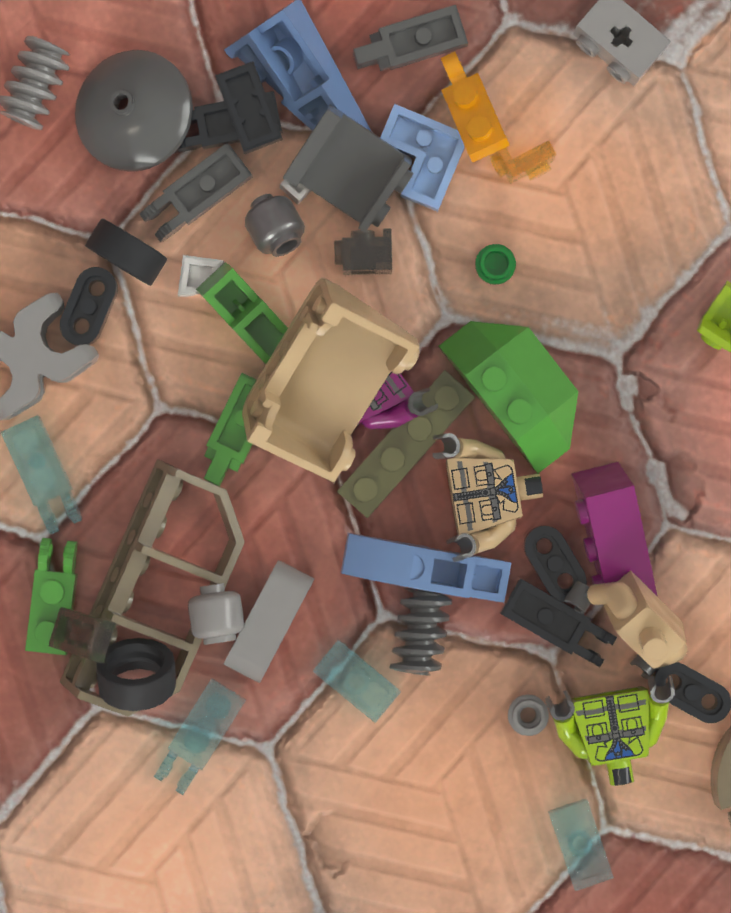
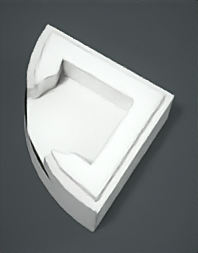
M183 255L178 296L189 297L200 294L196 289L224 261Z

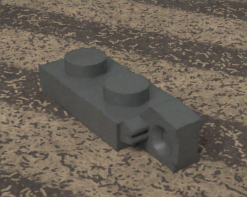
M452 5L379 28L378 32L369 35L371 44L353 49V57L357 69L378 64L380 71L393 70L467 47L468 41L457 6Z

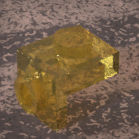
M548 140L512 159L507 148H503L489 157L498 176L501 178L506 175L510 184L525 176H528L531 181L546 174L551 170L549 164L554 161L557 154Z

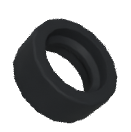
M100 219L85 244L94 253L149 286L153 284L167 261L163 254L105 219Z
M133 638L121 640L103 650L96 661L99 695L108 705L119 710L141 711L154 708L167 701L173 695L176 688L173 652L165 644L153 639ZM137 669L155 672L153 675L140 679H126L117 676L126 671Z

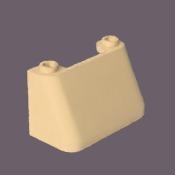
M320 278L311 289L246 398L242 416L247 442L335 482L341 471H347L353 463L356 451L352 448L353 440L351 434L390 372L398 375L404 370L409 371L415 365L420 352L417 338L339 285L325 278Z

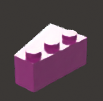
M619 462L571 473L578 498L575 501L577 516L580 524H584L587 538H583L585 552L589 563L594 561L597 575L591 576L592 584L617 582L631 570L658 597L635 487Z

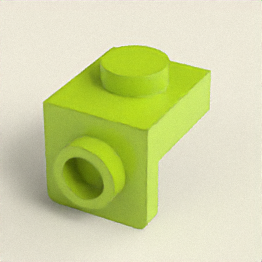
M727 280L701 317L697 331L702 334V340L712 348L717 350L724 348L731 352V282Z

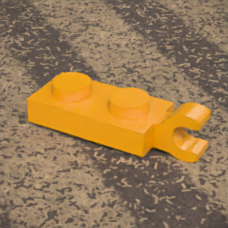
M455 51L441 57L440 59L452 85L441 91L472 163L510 146L479 73L467 77Z

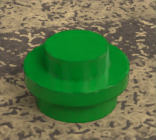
M491 244L484 247L478 253L475 268L478 276L484 282L491 285H499L507 282L512 277L516 268V260L512 251L506 246Z

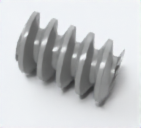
M27 36L24 42L32 52L20 51L18 53V59L25 66L12 67L11 73L19 81L5 82L4 87L12 96H0V105L6 110L0 111V113L22 125L42 130L44 126L35 119V115H49L50 111L41 102L43 99L56 100L57 97L48 87L49 84L62 86L63 81L55 74V71H69L70 67L61 58L62 55L70 54L43 39Z

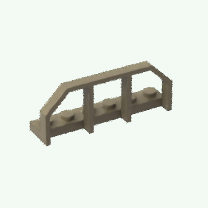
M157 459L60 680V683L76 698L127 717L138 712L119 710L108 705L99 694L89 691L98 682L96 661L100 653L116 641L117 625L181 648L175 662L176 688L173 695L180 692L202 639L194 637L191 628L186 639H183L122 614L126 613L131 607L134 598L133 588L138 577L142 576L147 570L150 557L211 581L209 585L224 583L226 587L245 543L226 489ZM183 481L212 492L224 522L229 541L215 572L152 547L155 538H159L165 529L167 522L165 515L171 502L175 501L180 495Z

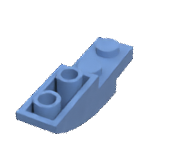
M348 533L340 573L414 589L504 603L512 563L475 555L459 562H454L452 558L460 555V553Z

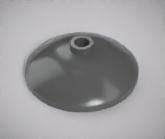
M129 50L114 54L99 63L89 73L79 90L75 106V122L79 137L93 157L113 169L135 172L155 167L176 152L188 133L193 112L191 91L179 69L169 60L156 53L144 50ZM128 98L127 107L119 110L120 101Z

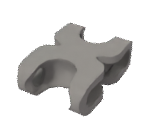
M49 293L20 310L13 321L14 337L0 331V361L9 366L12 374L11 387L0 397V420L12 419L37 404L45 393L44 377L57 383H67L91 367L99 358V353L95 347L87 344L79 345L64 353L54 352L49 347L46 339L47 328L64 310V301L59 293Z

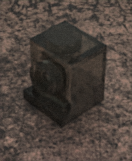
M391 228L383 229V237H375V231L367 230L365 233L357 230L350 232L351 238L334 240L335 265H343V275L392 274Z

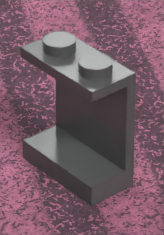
M330 104L287 169L283 179L295 187L301 183L360 223L358 229L365 233L371 224L376 227L381 224L391 208L386 204V201L394 190L400 194L414 173L408 170L412 161L410 157Z

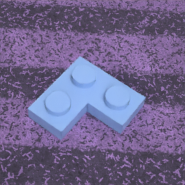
M394 104L380 138L405 155L415 159L411 168V172L414 174L401 192V197L438 212L465 145L457 129Z

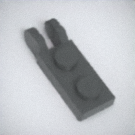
M227 143L164 189V194L144 208L140 216L145 222L153 220L172 203L179 214L163 224L155 233L158 240L162 242L179 231L186 223L190 225L253 178V176L229 143Z

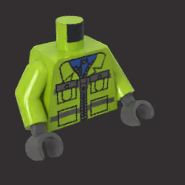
M650 676L648 678L650 695L648 689L643 686L571 698L568 691L565 690L563 691L565 699L562 703L553 704L550 696L545 698V702L553 717L558 737L578 758L587 759L591 766L607 764L610 785H625L634 782L631 759L647 757L649 755V748L657 744L667 720L669 701L675 696L672 676H668L667 684L661 687L656 686L655 677Z

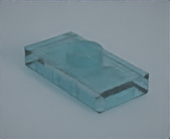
M339 639L313 669L316 675L374 723L378 721L401 693L399 688Z
M585 798L548 811L574 890L577 891L613 879L614 877L588 800Z

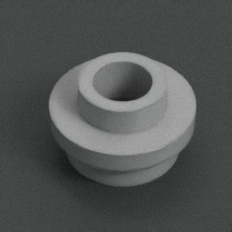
M519 696L509 706L508 721L511 727L521 735H536L548 723V708L537 696ZM530 707L535 710V718L531 722L521 720L520 714L524 708Z

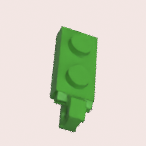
M241 373L206 445L208 448L204 457L211 459L212 462L204 479L217 486L221 485L228 469L238 472L253 446L252 443L247 442L242 410L256 379L244 373Z

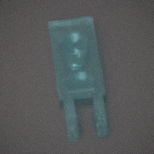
M37 415L0 432L34 506L38 507L39 514L49 533L53 534L59 531L58 520L48 503L49 500L61 496L68 518L74 524L81 521V513L71 493L73 487L40 416Z
M212 678L169 745L168 750L170 751L154 777L162 782L172 770V764L177 756L191 763V766L178 781L175 791L184 795L199 769L203 770L246 699Z

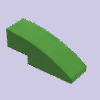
M225 262L196 290L254 353L267 364L288 327L239 274Z

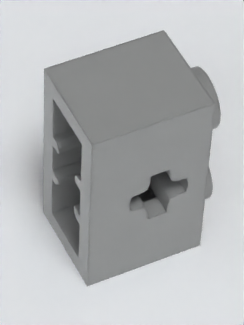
M598 0L578 23L573 33L578 38L576 44L583 52L591 57L598 55L608 64L607 70L616 80L623 84L628 81L633 86L638 83L671 42L623 0ZM620 34L625 36L626 41L624 44H620L618 47L612 45L614 38L619 37Z

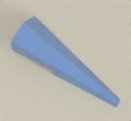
M301 0L293 1L224 49L232 59L238 57L245 64L253 61L261 83L266 82L283 97L281 103L312 131L330 104L371 131Z

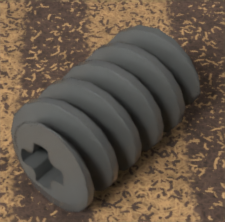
M404 588L413 593V597L401 599L400 604L410 609V613L398 615L397 620L407 625L408 628L407 630L396 631L395 637L404 641L405 646L392 649V653L403 659L402 662L390 664L389 668L400 672L427 676L430 675L429 672L438 671L442 668V663L431 657L444 653V647L434 642V640L447 637V631L437 626V623L449 621L450 615L439 608L452 605V599L441 593Z

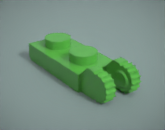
M42 538L38 569L34 573L25 651L68 655L78 575L75 574L78 546L76 541H68L64 547L63 572L50 571V562L53 554L52 539Z

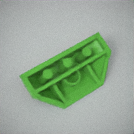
M470 321L438 346L537 474L570 449L579 391L529 327Z

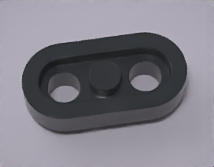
M100 267L88 268L76 280L60 320V331L63 337L73 345H91L98 340L118 293L117 281L106 269ZM95 282H102L105 286L104 293L100 296H93L91 293V286ZM81 319H86L89 322L88 331L83 334L77 333L75 329L76 323Z
M538 526L527 534L524 540L525 555L552 597L565 602L564 599L575 582L587 585L584 570L563 535L557 529L550 526ZM542 538L548 539L551 543V549L546 554L539 553L536 547L537 542ZM563 573H568L572 578V584L566 589L560 588L557 582L558 577Z
M680 662L659 667L654 672L653 676L658 687L666 685V679L671 674H676L679 677V685L675 688V696L669 701L673 706L705 723H717L728 715L731 709V697L722 685ZM712 694L715 698L714 705L708 709L703 708L701 703L703 696Z

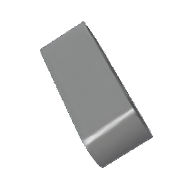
M278 560L245 622L244 629L239 633L224 665L260 683L315 578Z

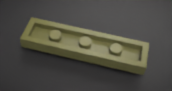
M446 370L429 387L431 391L422 396L423 404L426 407L438 403V408L431 413L418 416L398 428H393L337 491L366 518L374 512L436 442L433 436L443 434L475 398L472 393Z

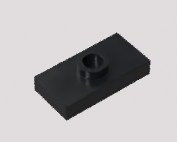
M253 61L215 75L244 154L283 140Z

